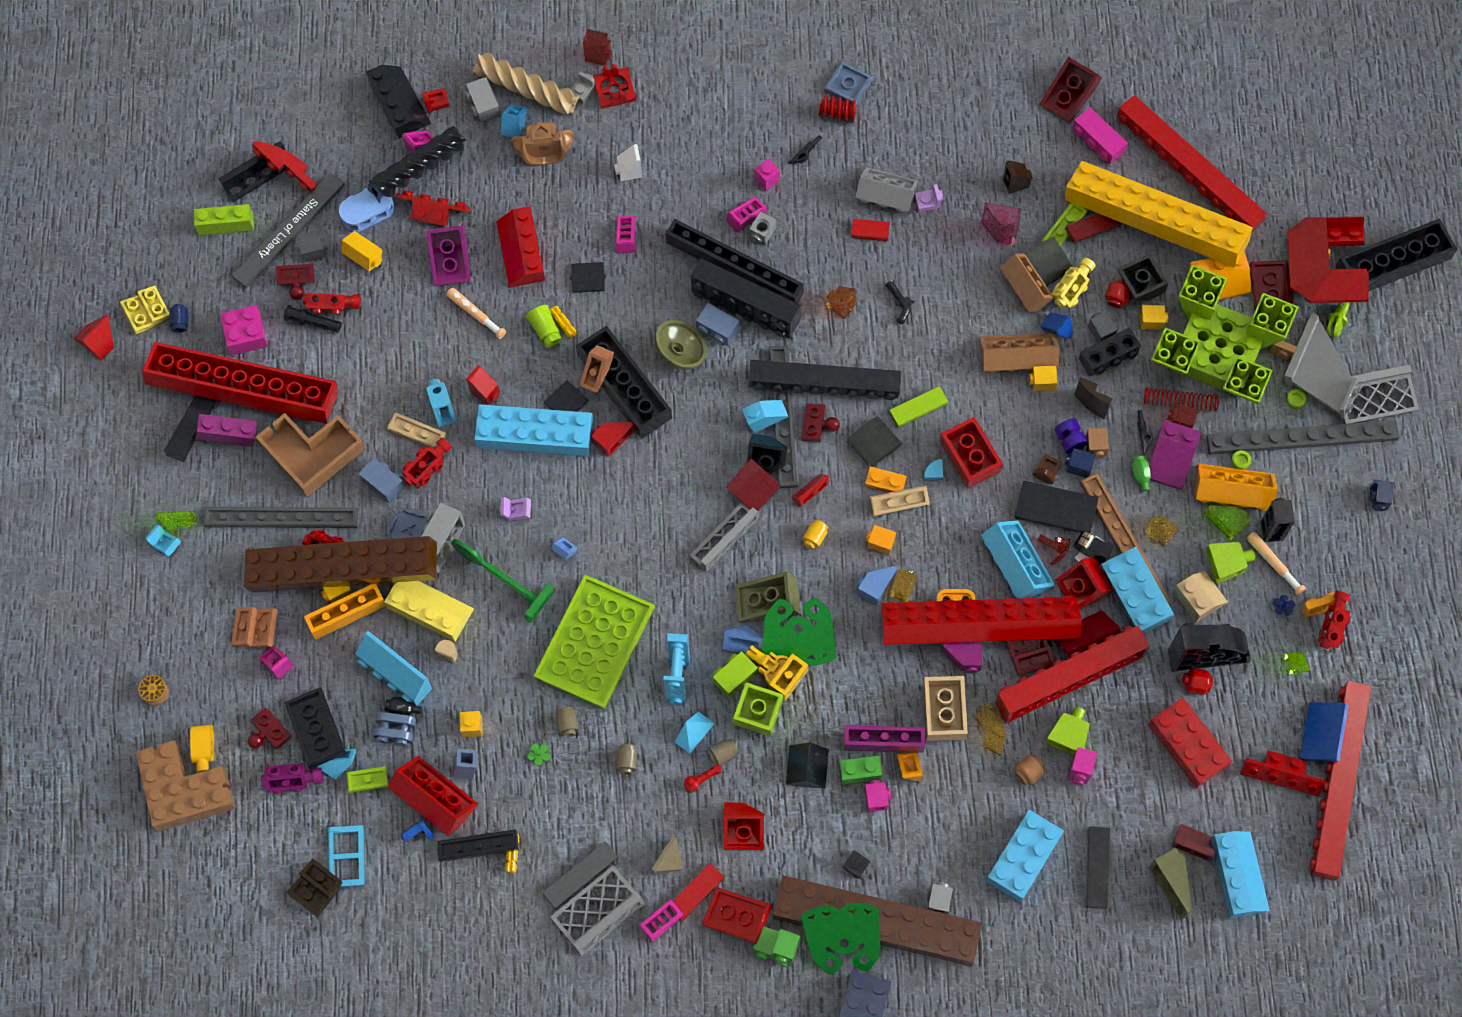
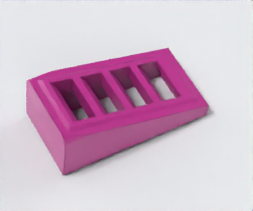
M755 196L728 212L726 221L736 232H739L753 222L760 212L764 213L767 211V208Z
M617 216V253L635 252V216Z
M670 899L639 924V926L653 943L684 914ZM670 908L676 916L672 917L666 909ZM662 913L668 918L669 921L667 923L660 916ZM656 918L662 924L661 928L654 922ZM650 924L656 930L654 934L648 928Z

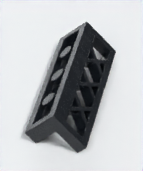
M281 141L274 144V146L285 150ZM254 156L218 179L222 188L234 203L283 173L286 169L283 168L280 173L277 170H272L270 174L263 175L261 174L262 170L266 167L269 168L266 164L267 161L263 157ZM255 177V183L252 185L246 184L248 178ZM235 186L241 187L240 192L234 196L230 192V189Z

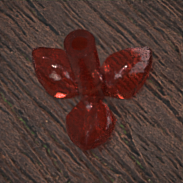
M1043 535L1038 537V542L1056 550L1058 553L1050 563L1051 565L1060 562L1064 558L1065 551L1068 552L1070 548L1071 538L1066 540L1062 537H1055L1054 541Z

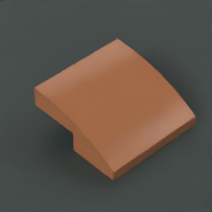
M254 607L237 608L231 645L250 648H271L278 610L274 608L256 609Z

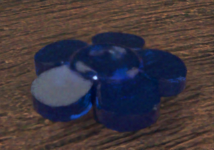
M1281 595L1279 599L1275 598L1273 600V605L1276 607L1275 612L1280 615L1284 612L1285 615L1289 616L1293 613L1292 609L1295 607V602L1293 600L1288 601L1286 595Z

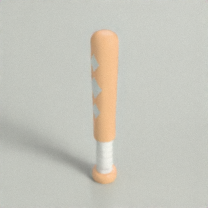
M450 288L447 291L446 295L450 300L482 325H486L496 334L498 339L504 337L506 330L504 328L500 329L489 320L487 315L455 288Z
M1252 532L1247 536V541L1294 588V593L1297 596L1306 589L1305 586L1300 585L1291 576L1289 570L1256 532Z

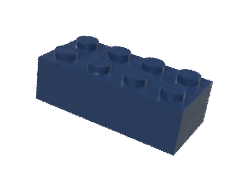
M852 970L839 1017H882L892 981Z

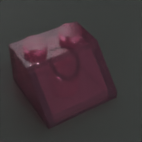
M984 203L981 223L996 242H1000L1003 245H1015L1021 208Z

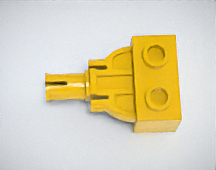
M752 645L745 655L760 665L758 672L764 675L765 681L769 685V690L783 694V701H786L808 672V664L794 654L790 657L777 656L772 652L769 655H765Z

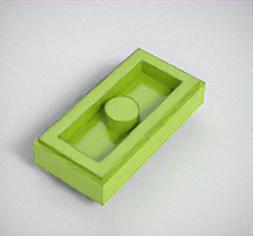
M387 767L347 772L349 793L388 787Z

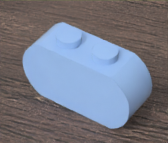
M367 188L356 195L347 197L339 207V214L345 228L357 233L390 217L394 212L392 197L382 196L379 203Z

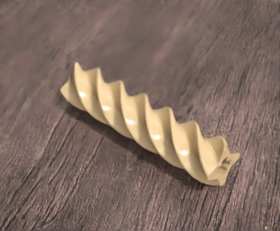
M488 52L482 56L478 54L476 64L472 70L474 74L481 78L486 77L496 85L504 86L512 92L520 93L527 99L536 100L543 106L552 107L555 111L562 114H572L580 96H574L569 88L558 89L553 81L543 82L538 74L527 75L522 67L511 68L508 61L504 59L495 61L493 55Z

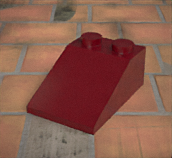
M1068 57L1041 100L1040 105L1071 122L1091 97L1102 77Z

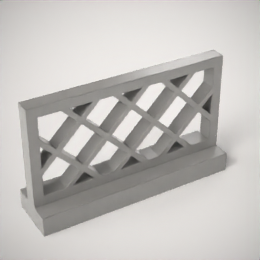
M1410 365L1351 376L1352 379L1353 377L1357 378L1360 390L1362 387H1367L1372 390L1369 398L1358 393L1357 397L1366 403L1362 409L1353 405L1352 409L1359 412L1355 419L1350 420L1348 414H1346L1345 419H1343L1344 424L1359 423L1418 411L1419 407L1410 376L1412 372ZM1398 380H1406L1407 388L1405 391L1395 386ZM1384 383L1391 387L1387 395L1377 390L1380 384ZM1393 389L1402 394L1398 402L1389 397ZM1374 393L1384 398L1380 406L1371 401ZM1404 396L1411 400L1413 407L1406 408L1400 404ZM1386 400L1395 405L1394 409L1390 412L1382 408ZM1368 404L1377 409L1374 415L1364 412Z
M611 866L550 916V918L579 954L583 956L645 903L614 866ZM612 873L618 877L617 885L606 884L607 877ZM594 888H602L601 898L590 897L591 891ZM605 888L616 889L615 899L604 898ZM619 889L630 891L631 895L628 898L618 899ZM578 901H586L585 911L575 910V904ZM590 901L600 902L599 912L589 911ZM604 902H613L614 909L611 912H603ZM562 914H570L569 924H562L557 918ZM574 914L584 915L583 925L573 924ZM588 915L599 916L598 922L595 925H587ZM572 928L583 929L582 936L577 940H574L571 936Z

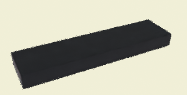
M1089 827L1086 907L1107 909L1110 828Z
M516 829L438 841L440 862L519 851Z

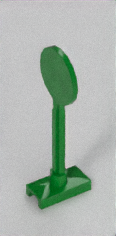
M457 539L452 540V547L463 557L476 565L483 566L487 572L531 603L525 613V619L532 623L554 593V587L547 583L539 595L532 590L529 591L492 564L485 562L468 545Z

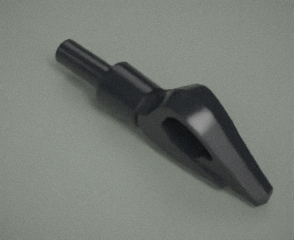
M818 135L812 142L809 141L788 164L806 162L809 157L808 152L815 148V144L822 137Z
M1138 410L1139 422L1137 424L1144 454L1151 444L1153 436L1146 431V421L1143 419L1142 410ZM1145 437L1150 438L1148 443L1145 441Z

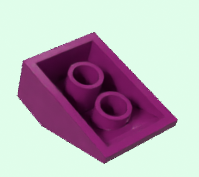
M465 225L426 230L434 286L471 281Z
M1164 420L1149 464L1151 471L1150 480L1182 490L1201 431Z

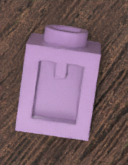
M937 184L933 185L932 190L917 192L914 195L918 212L940 208L941 201H943L942 190H938Z

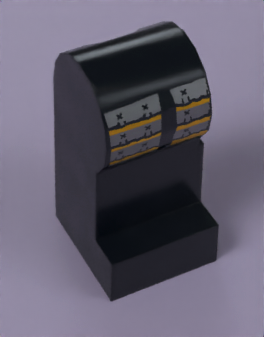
M1082 531L1074 543V547L1089 558L1095 557L1099 564H1103L1110 556L1114 544L1108 541L1104 542L1095 538L1092 534Z

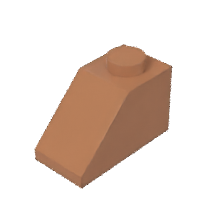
M598 345L589 352L579 386L597 393L610 369L614 352Z

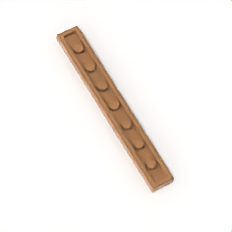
M1098 473L1081 480L1080 484L1087 495L1099 497L1096 512L1119 553L1122 554L1137 547L1167 603L1171 606V600Z

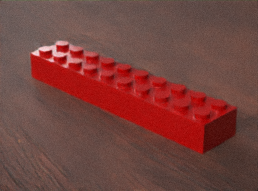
M154 342L142 370L146 385L273 413H286L287 416L327 424L338 396L337 381Z
M1047 596L1044 598H988L985 600H929L926 602L881 603V627L884 645L1081 638L1082 617L1077 597Z

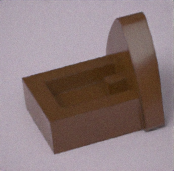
M1044 454L1038 468L1032 474L1043 482L1054 484V477L1062 462Z

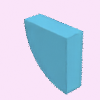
M942 459L932 462L926 468L924 480L943 479Z

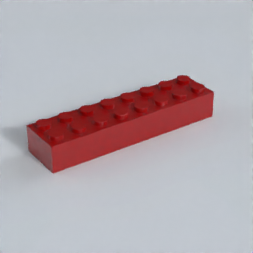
M1139 625L1134 628L1132 626L1125 628L1121 631L1122 634L1110 635L1104 639L1105 642L1099 645L1094 643L1088 646L1087 650L1082 653L1077 651L1071 654L1068 660H1058L1052 664L1051 668L1047 670L1042 668L1036 671L1035 675L1030 678L1027 676L1023 677L1014 686L1006 685L1001 688L995 705L1005 723L1007 724L1145 657L1150 645Z

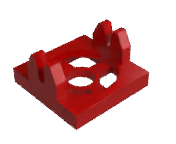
M612 64V69L609 70L606 65L603 67L602 73L593 75L601 109L636 101L628 67L618 69L616 64ZM614 77H620L624 79L626 83L619 84L615 82ZM609 79L610 84L608 87L601 89L602 83ZM616 85L620 90L617 93H612L609 90L610 87ZM604 94H610L609 98L604 96Z

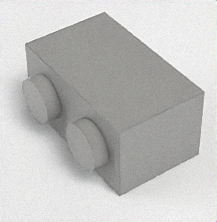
M486 77L466 84L467 91L465 95L468 102L472 101L473 106H471L474 117L478 116L480 122L500 115L498 103Z

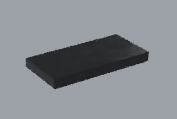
M1023 480L1015 518L1079 533L1082 531L1091 533L1099 497Z
M321 687L284 702L309 769L347 754Z

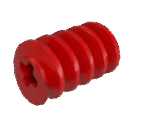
M825 94L823 99H821L818 116L822 112L824 113V118H827L829 113L831 114V119L838 115V120H842L843 116H845L846 122L852 117V122L854 123L857 110L856 100L849 104V99L846 98L845 102L842 103V98L839 97L836 102L834 96L828 100V96Z

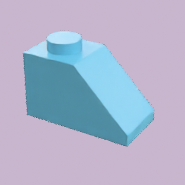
M782 400L758 401L742 409L747 423L754 433L789 417Z

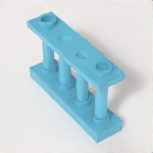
M668 633L667 644L669 660L672 665L671 676H664L663 679L666 701H670V704L680 705L682 702L686 703L684 677H682V670L685 665L690 664L689 641L687 634Z

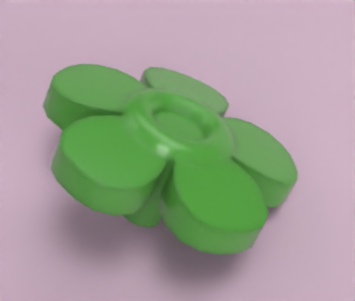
M533 744L531 746L532 752L528 753V759L530 761L535 760L536 766H541L543 760L547 762L551 758L550 754L546 753L549 750L546 744H542L540 749L538 744Z

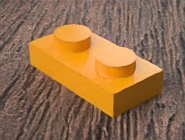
M870 466L865 486L885 492L903 490L907 476Z
M1334 592L1328 593L1319 599L1312 598L1306 601L1302 610L1304 617L1307 618L1326 612L1329 604L1333 605L1335 599L1333 597Z

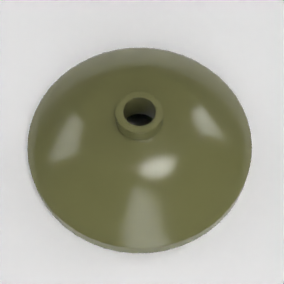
M668 320L657 328L654 336L655 345L660 355L669 364L680 369H694L705 360L707 354L706 343L702 335L693 326L680 320Z

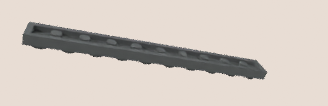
M1396 420L1207 434L1206 439L1210 455L1235 453L1240 450L1250 452L1398 441L1399 432Z

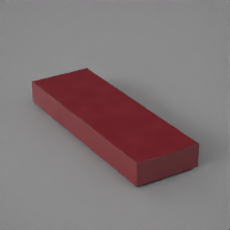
M1096 214L1067 225L1065 230L1074 244L1120 227L1122 223L1101 214Z

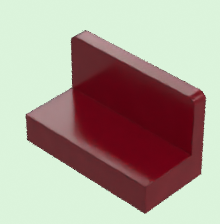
M1180 824L1172 847L1209 862L1213 859L1216 852L1212 847V836Z

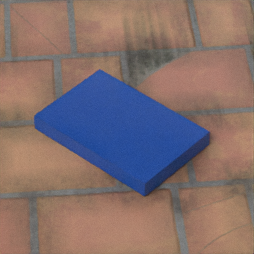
M1309 702L1300 754L1301 760L1340 761L1349 708L1347 703Z

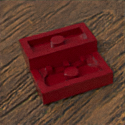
M750 459L726 488L750 510L754 508L759 511L781 485L755 461Z
M1047 639L1005 641L1018 676L1052 666L1055 663Z

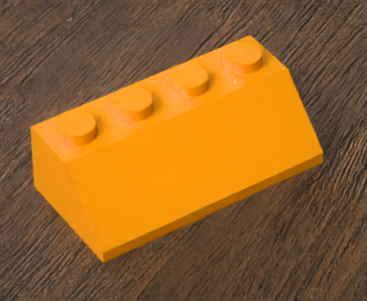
M1200 463L1197 465L1196 500L1204 503H1209L1210 501L1218 502L1221 505L1233 504L1241 508L1255 507L1266 511L1271 502L1276 499L1278 489L1274 473Z

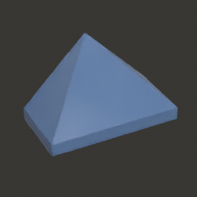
M747 625L726 630L722 650L739 653L742 651L746 654L753 645L762 652L763 637Z

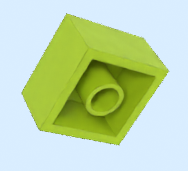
M746 682L733 717V725L771 737L783 703V694Z

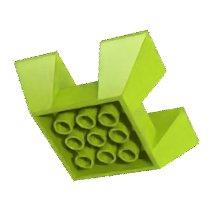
M1192 265L1178 296L1189 321L1184 334L1165 328L1151 361L1259 404L1273 370L1254 363L1258 352L1262 348L1286 339L1299 307L1263 293L1251 318L1217 304L1227 278Z

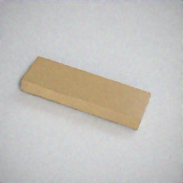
M396 412L387 427V430L426 447L429 445L432 449L437 445L436 442L441 437L445 439L447 436L443 431Z
M926 485L869 496L873 516L930 505Z

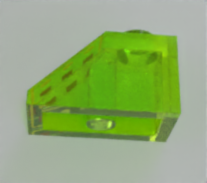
M1209 505L1204 513L1231 541L1248 527L1251 521L1249 515L1236 506Z

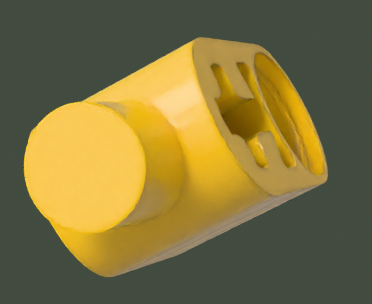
M212 725L191 726V761L196 763L197 773L209 770V762L214 761V729Z

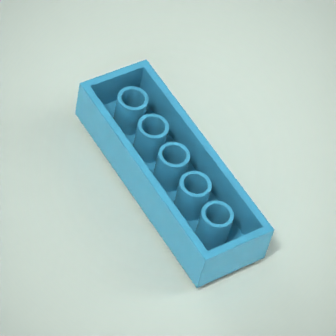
M479 405L474 440L477 448L590 456L594 422L593 415L588 412Z

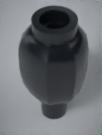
M402 697L386 699L385 711L389 713L410 716L412 713L421 714L422 706H416L413 702L406 701Z

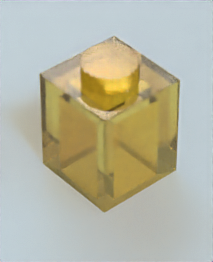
M899 570L890 596L908 602L915 587L917 576L909 570Z

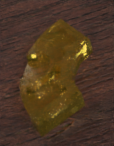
M985 702L975 720L981 724L985 733L983 747L1000 756L1005 744L1006 734L1004 725L998 712Z

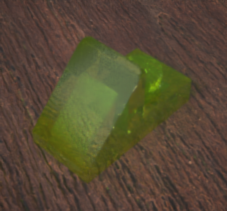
M194 511L155 513L158 522L176 538H178V525L181 527L197 525V516Z

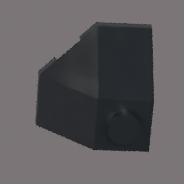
M752 433L747 463L752 459L770 475L777 469L779 470L785 466L788 447L771 436Z

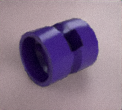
M1076 418L1068 419L1057 425L1054 429L1058 439L1063 440L1061 445L1067 454L1072 453L1074 448L1080 450L1088 444L1084 433L1080 432L1081 427Z

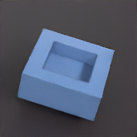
M562 537L553 543L551 549L559 557L566 560L576 553L578 547Z

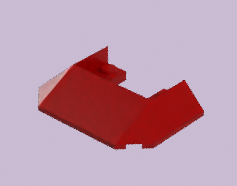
M1364 216L1305 217L1287 232L1290 290L1303 295L1304 299L1309 303L1368 302L1369 273H1367V269H1329L1328 247L1364 246Z

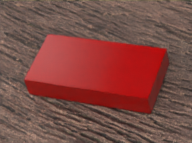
M853 218L851 238L888 241L890 222Z

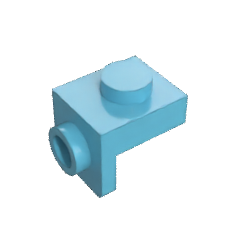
M156 525L145 538L156 550L168 557L181 543L178 538L166 532L159 525Z

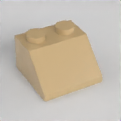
M1205 571L1186 578L1177 584L1173 591L1195 623L1228 603Z

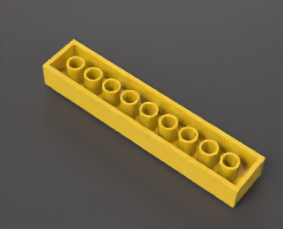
M1081 161L1066 186L1065 200L1232 267L1237 265L1250 241L1253 228L1251 226L1084 161Z

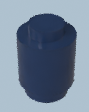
M174 304L173 307L169 308V326L172 332L183 333L187 331L188 308L184 307L183 304Z

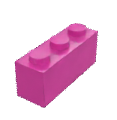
M1091 107L1074 120L1072 128L1074 133L1078 137L1083 138L1088 147L1094 149L1103 161L1112 164L1126 152L1128 142Z

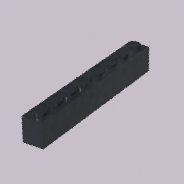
M677 219L673 220L665 233L667 244L699 260L702 258L798 304L804 294L803 283Z
M750 360L748 387L754 390L771 389L775 392L790 390L792 393L803 391L814 395L828 393L830 396L843 394L848 397L865 396L869 399L883 397L886 400L898 399L900 394L901 371Z

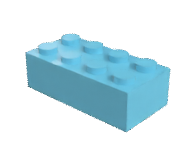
M1137 547L1101 564V569L1114 589L1113 592L1133 628L1139 625L1144 634L1173 619L1174 613Z
M1028 810L986 882L1021 903L1064 830L1033 811Z

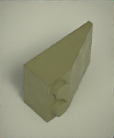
M787 571L735 585L738 622L740 623L764 621L767 611L779 599H784L792 605L793 613L789 617L801 614L797 578ZM780 606L778 607L777 612L779 614H784L786 612V608Z
M1174 848L1155 859L1150 865L1149 870L1182 921L1192 910L1187 865L1185 864L1186 859L1182 852H1178Z

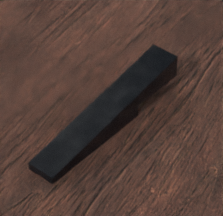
M194 396L164 449L168 457L185 462L195 441L199 414L210 415L217 400Z

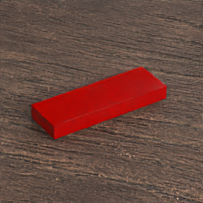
M709 863L673 900L675 905L684 914L680 918L682 922L724 879V876L712 864Z

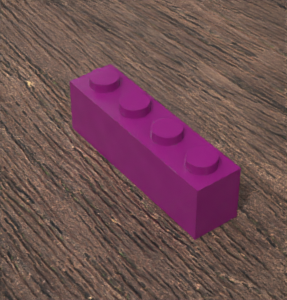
M845 725L844 751L924 752L925 727Z

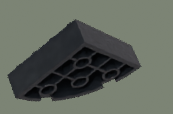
M1192 622L1185 623L1179 628L1168 648L1172 672L1190 670L1191 668L1201 669L1250 663L1251 660L1245 632L1230 626V624L1194 625Z

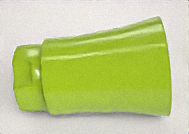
M548 305L538 306L525 316L546 348H551L561 342L560 332L552 318Z

